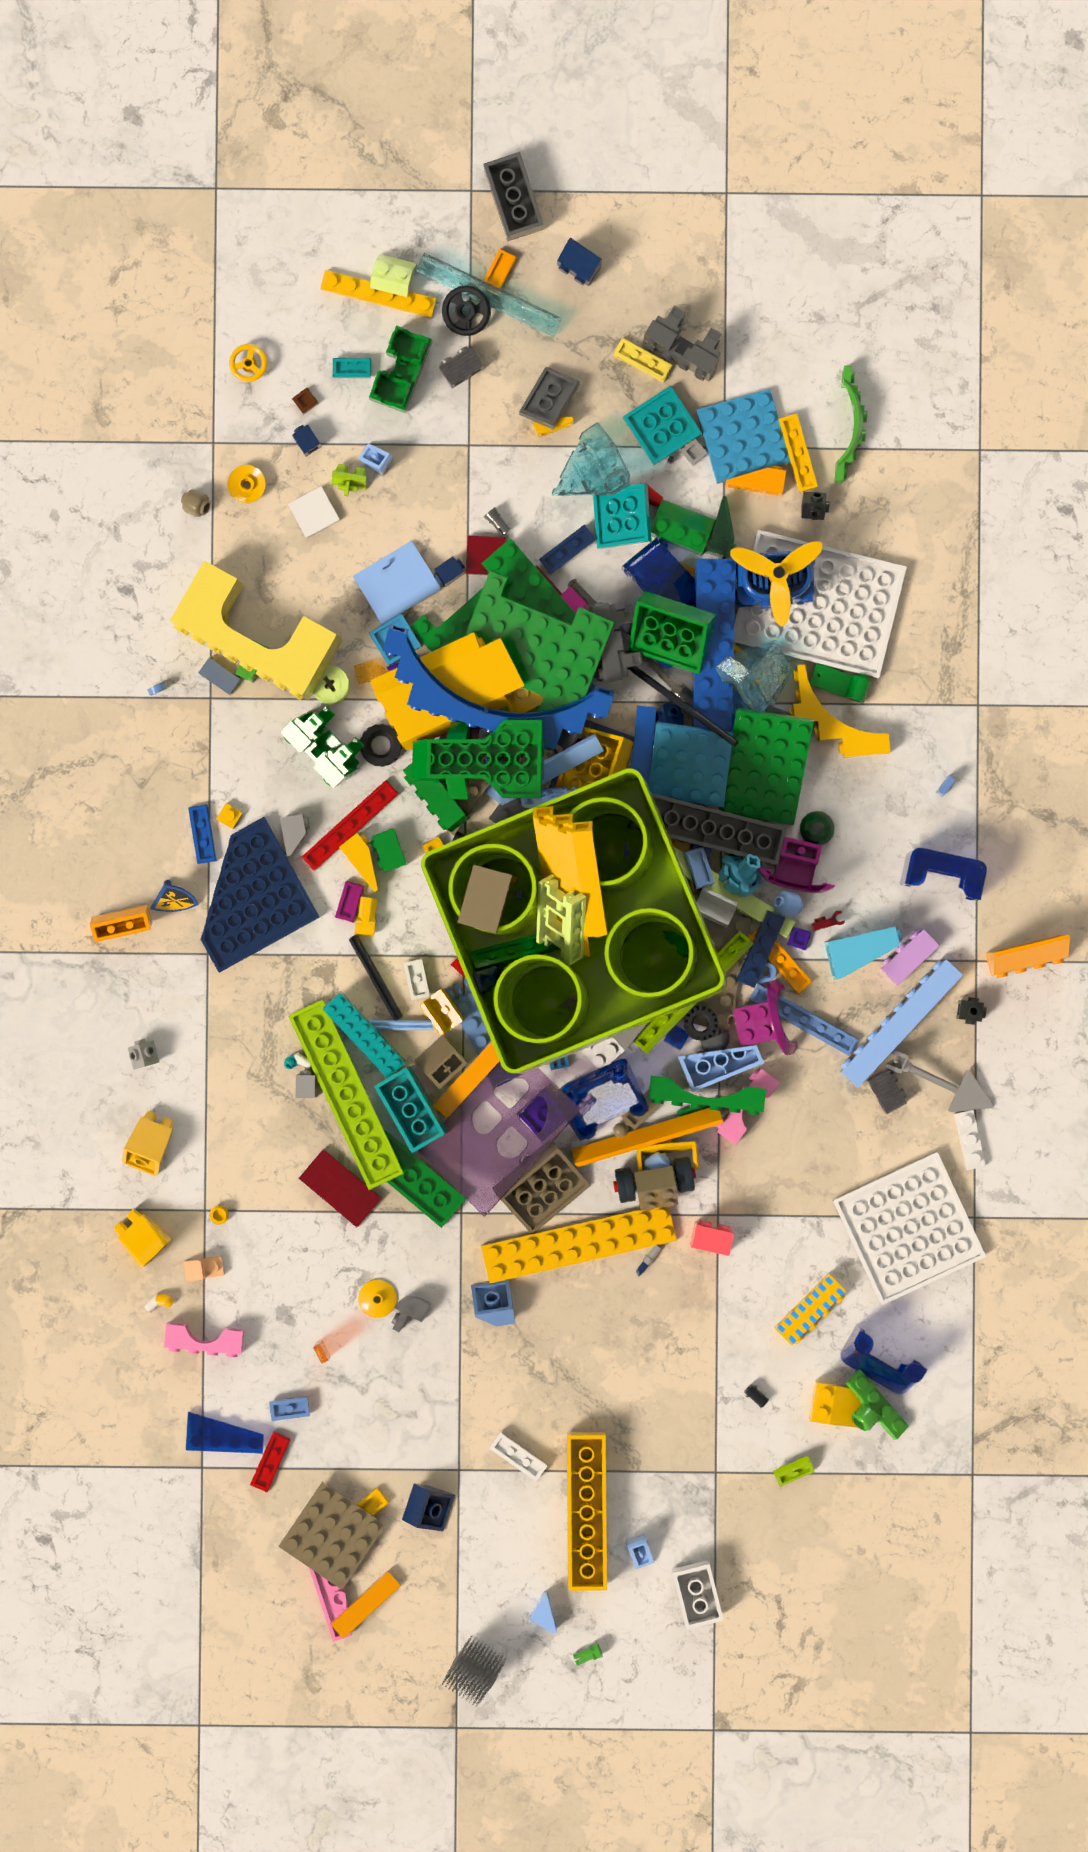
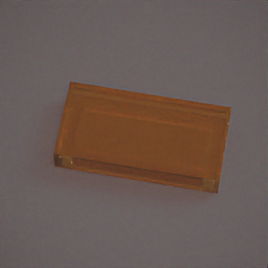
M321 1339L315 1343L313 1349L323 1364L329 1361L331 1355Z

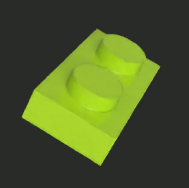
M809 1456L799 1458L773 1471L780 1487L815 1472Z

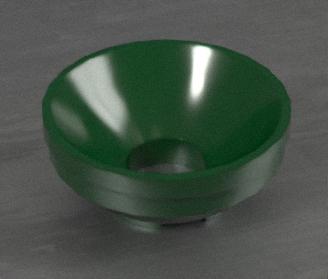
M821 811L810 812L801 820L800 834L805 842L824 845L833 837L834 823L826 813ZM816 822L824 826V830L820 834H816L812 829L813 824Z

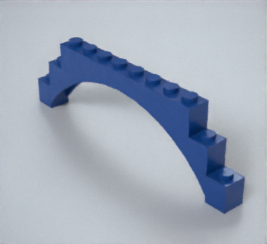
M393 624L389 626L382 651H386L387 655L393 657L401 656L395 678L401 683H413L407 705L413 710L421 711L422 709L429 711V714L433 716L442 715L450 721H462L473 728L479 726L485 728L484 730L490 733L503 720H543V740L545 741L544 749L551 750V748L556 750L562 728L566 729L565 731L570 734H581L588 713L599 719L602 717L607 718L614 691L595 686L594 691L579 700L565 706L540 712H504L473 703L450 690L429 671L409 639V629Z

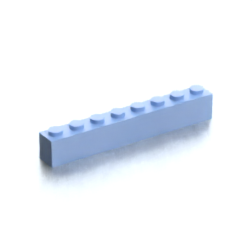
M938 960L932 967L934 971L930 975L925 974L920 979L919 983L921 985L917 989L912 988L907 993L906 997L908 999L903 1004L899 1002L894 1007L893 1011L895 1013L890 1018L886 1016L881 1021L880 1025L882 1027L877 1032L873 1030L868 1035L867 1039L869 1041L864 1046L860 1044L855 1049L854 1053L856 1055L851 1060L847 1058L842 1063V1070L840 1072L856 1087L859 1088L963 976L948 960Z

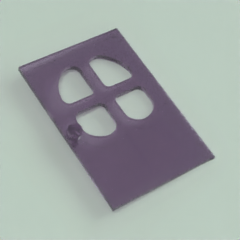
M499 1061L444 1122L449 1133L423 1147L418 1152L485 1217L529 1168L533 1167L534 1162L582 1109L539 1068L524 1074L509 1073L503 1069ZM517 1078L524 1079L529 1085L528 1091L512 1108H508L494 1094L495 1088L502 1082ZM541 1096L547 1102V1119L543 1129L535 1134L521 1121L520 1115L536 1097ZM483 1102H488L502 1117L494 1129L487 1134H480L476 1131L472 1118L474 1111ZM512 1126L527 1140V1146L517 1157L506 1158L498 1152L497 1141Z

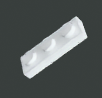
M974 1110L955 1113L954 1117L966 1170L985 1167L986 1164Z
M501 1432L489 1447L490 1450L536 1482L547 1467L546 1463Z

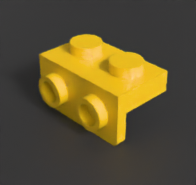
M444 988L420 1003L422 1012L430 1018L433 1028L441 1035L465 1020Z

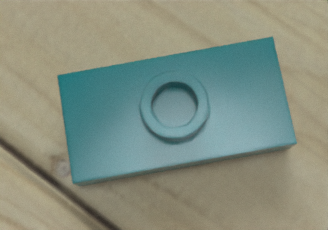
M333 358L332 377L371 378V358Z

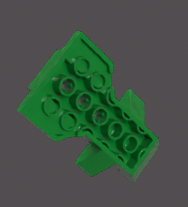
M503 720L485 739H470V726L466 725L465 722H451L446 739L413 741L412 780L446 779L449 799H469V780H486L502 798H542L545 742L543 740V720ZM485 755L490 758L487 764L481 761L482 758H485ZM504 755L509 758L506 764L500 761L501 758H504ZM523 755L528 758L525 764L519 761L520 758H523Z

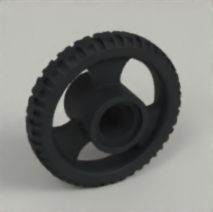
M467 285L456 287L446 295L443 301L442 317L444 323L452 332L458 335H475L481 332L490 320V302L487 296L476 287ZM462 293H473L481 301L477 305L471 301H464ZM450 302L457 305L455 314L459 320L455 324L449 316ZM465 305L469 306L471 310L468 316L462 313V308ZM477 313L483 315L481 322L476 327L467 329V320L474 319Z

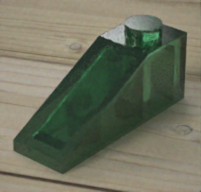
M723 496L707 554L729 559L731 549L736 548L737 545L733 544L735 538L727 497Z

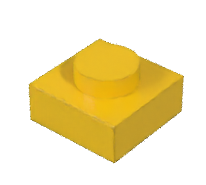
M225 803L216 820L234 829L243 813Z

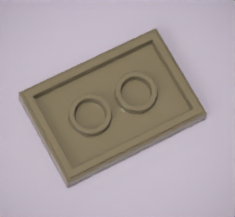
M473 865L457 923L497 934L512 875Z

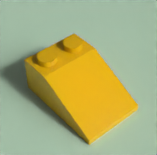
M815 1380L809 1420L829 1425L858 1428L852 1421V1414L860 1407L861 1402L848 1386Z

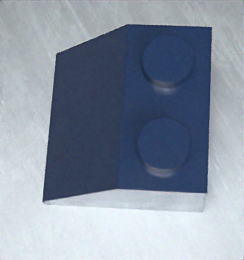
M570 237L557 260V265L559 266L558 269L564 274L570 273L575 277L574 280L579 284L584 285L585 283L589 286L601 269L602 258Z
M414 1483L402 1520L416 1528L443 1532L455 1495L428 1485Z

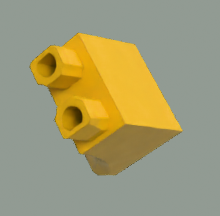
M147 1111L143 1117H140L124 1147L122 1162L130 1167L156 1176L159 1173L172 1135L173 1120L164 1118L162 1123L158 1124L154 1122L157 1115Z
M134 1208L126 1215L133 1224L128 1228L120 1221L113 1229L119 1236L118 1240L142 1269L172 1238L145 1213L141 1214Z

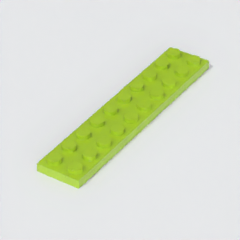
M322 999L288 1017L368 1189L371 1190L404 1174V1171L334 1021L323 1010L325 1002Z

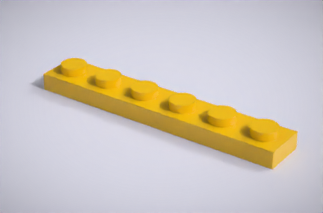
M325 270L320 288L323 291L432 318L436 298L409 292L408 297L372 289L370 288V281Z

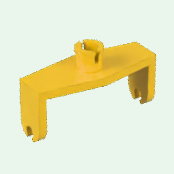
M672 1139L658 1145L637 1149L638 1171H644L643 1155L654 1154L657 1151L673 1153L692 1150L694 1168L699 1169L698 1145L696 1141L672 1143Z

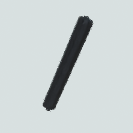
M354 935L350 937L349 942L393 1020L402 1018L403 1014L359 936Z

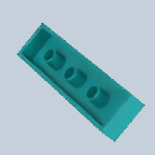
M342 991L323 1006V1010L386 1078H389L405 1064L406 1060Z

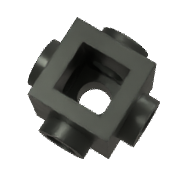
M803 491L801 518L824 520L825 512L829 513L830 501H826V493Z
M968 997V1001L959 1000L956 1019L965 1020V1024L976 1025L977 1021L982 1022V1018L986 1017L987 1008L984 1007V1003L979 1002V998ZM971 1008L974 1009L973 1014L970 1013Z

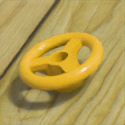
M241 345L230 356V370L241 381H256L264 375L267 369V357L264 351L256 345ZM244 350H248L247 357L242 362L235 363L237 355ZM254 351L261 357V369L257 368V362L253 358ZM247 361L252 362L251 366H246L245 364ZM243 368L245 372H254L255 375L244 376L240 374L237 370Z

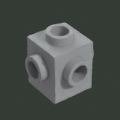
M145 1039L134 1042V1046L128 1047L129 1058L134 1070L160 1062L154 1040L146 1042Z

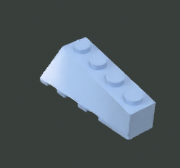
M757 1045L678 1056L692 1092L764 1063Z

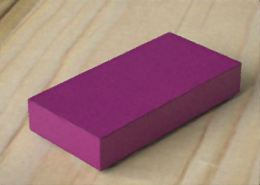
M345 881L335 918L354 923L364 886Z

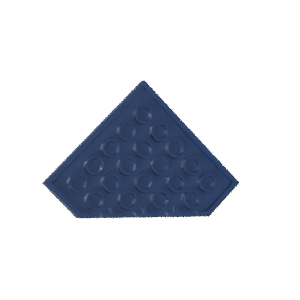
M265 817L230 835L227 851L200 939L219 973L320 918Z

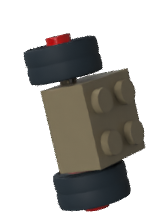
M690 1158L674 1159L675 1173L672 1166L634 1172V1180L630 1167L615 1169L616 1181H613L615 1193L618 1192L620 1203L635 1201L634 1187H636L640 1211H650L658 1207H672L678 1204L675 1180L677 1181L679 1193L695 1190L694 1179H696L695 1168L691 1167Z

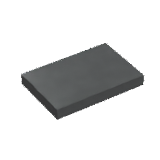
M545 367L521 407L519 415L554 430L579 387L580 381Z

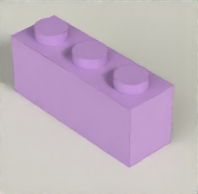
M916 929L909 936L911 940L908 943H901L895 949L897 953L892 958L888 956L881 963L883 966L880 970L896 986L939 947L938 943L924 929L920 931Z

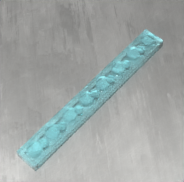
M425 252L420 259L417 272L452 289L465 285L476 287L487 296L492 308L553 337L556 335L562 320L561 317ZM463 292V294L479 302L481 301L475 294Z

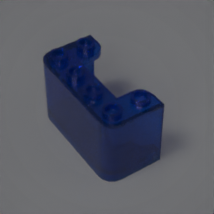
M917 848L907 853L900 885L910 887V885L919 886L924 883L927 872L960 878L958 888L964 891L965 899L971 901L981 900L987 873V867L984 862L925 848Z

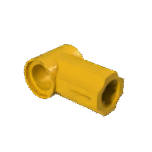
M361 897L359 915L356 918L355 934L374 936L377 899Z

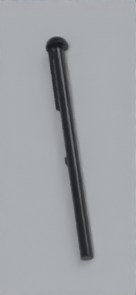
M637 666L627 668L733 747L737 746L739 741Z

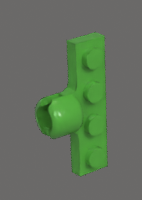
M861 1369L856 1370L845 1382L861 1402L860 1407L852 1414V1421L859 1429L869 1431L878 1422L893 1440H897L909 1427Z

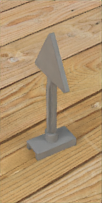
M895 1050L891 1052L896 1055L892 1066L889 1064L885 1065L886 1068L900 1074L902 1071L906 1073L909 1071L955 1093L948 1109L949 1112L994 1107L970 1070H966L960 1085L957 1086L912 1065V1062L908 1061L909 1056Z

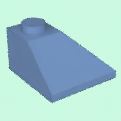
M509 1279L494 1283L471 1285L475 1318L494 1326L516 1323Z

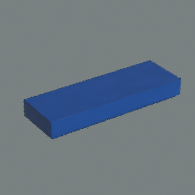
M208 805L188 807L197 864L217 861Z

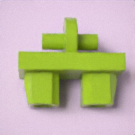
M338 464L336 470L332 471V485H338V489L344 490V496H348L349 491L357 492V489L366 490L367 476H365V468L357 467L354 474L347 473L348 466Z

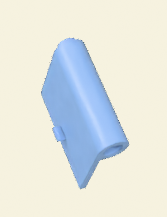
M412 541L353 576L382 625L441 590L440 586L442 585L437 575L433 576Z

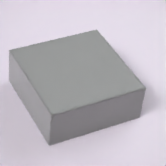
M696 439L680 451L692 466L707 455L705 449Z

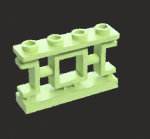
M553 874L538 883L536 942L541 944L545 941V946L547 947L551 944L558 946L561 949V957L564 958L563 962L570 966L583 958L586 896L582 893L575 896L574 891L565 894L558 889V880H556V876ZM557 915L562 918V923L557 920Z

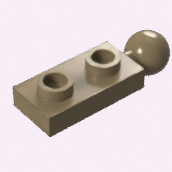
M649 1090L621 1116L625 1121L615 1124L613 1128L615 1136L624 1137L627 1135L630 1126L635 1130L661 1105L652 1103V1099H648Z

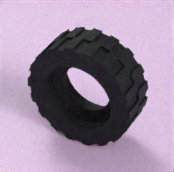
M375 724L363 732L360 741L365 746L360 751L368 763L384 767L391 765V763L397 760L401 754L402 745L397 738L396 730L389 725ZM377 736H384L390 741V749L386 754L378 755L372 750L371 743Z

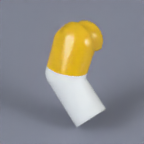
M155 1294L144 1308L150 1313L157 1306L168 1308L172 1306L173 1299L168 1294Z

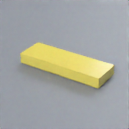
M623 337L613 356L663 383L673 364Z

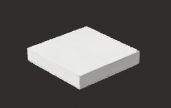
M322 486L288 504L306 539L340 521Z

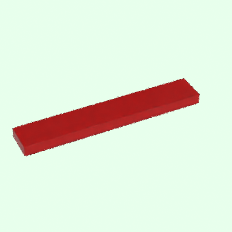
M385 780L302 856V859L313 871L318 869L342 844L363 828L399 793Z

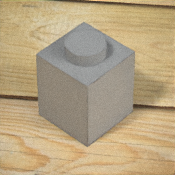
M300 1071V1074L296 1075V1098H316V1075H312V1071Z

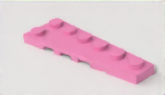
M309 1568L332 1640L334 1642L343 1639L330 1623L348 1607L345 1587L343 1590ZM350 1632L346 1637L352 1636V1632Z

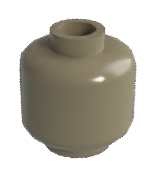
M195 489L184 493L181 498L184 512L195 517L206 515L211 506L208 495Z

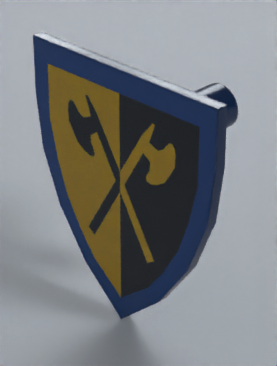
M165 880L150 910L177 912L193 908L199 904L189 891L172 885L170 880Z

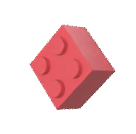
M700 1220L699 1223H694L690 1246L691 1248L729 1256L734 1232L730 1226L718 1224V1227H715L709 1221Z

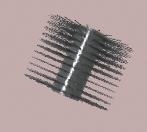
M469 1638L463 1649H461L462 1651L455 1657L448 1670L449 1672L444 1678L445 1681L448 1679L447 1685H449L450 1681L452 1682L450 1687L454 1685V1689L458 1687L457 1690L461 1691V1693L465 1691L464 1694L468 1695V1697L471 1695L472 1699L476 1701L478 1699L479 1702L476 1704L479 1705L486 1693H488L487 1691L495 1683L499 1676V1671L502 1670L503 1663L506 1661L501 1658L497 1660L498 1657L494 1656V1654L491 1656V1653L487 1652L489 1648H486L485 1652L483 1648L480 1650L482 1645L479 1644L480 1646L477 1648L478 1642L474 1644V1640L470 1644L471 1638Z

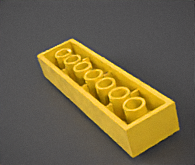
M567 1432L568 1591L607 1590L605 1432Z

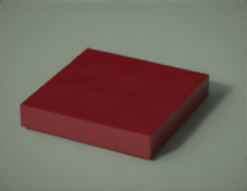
M468 535L466 574L488 576L489 572L482 563L506 542V538Z

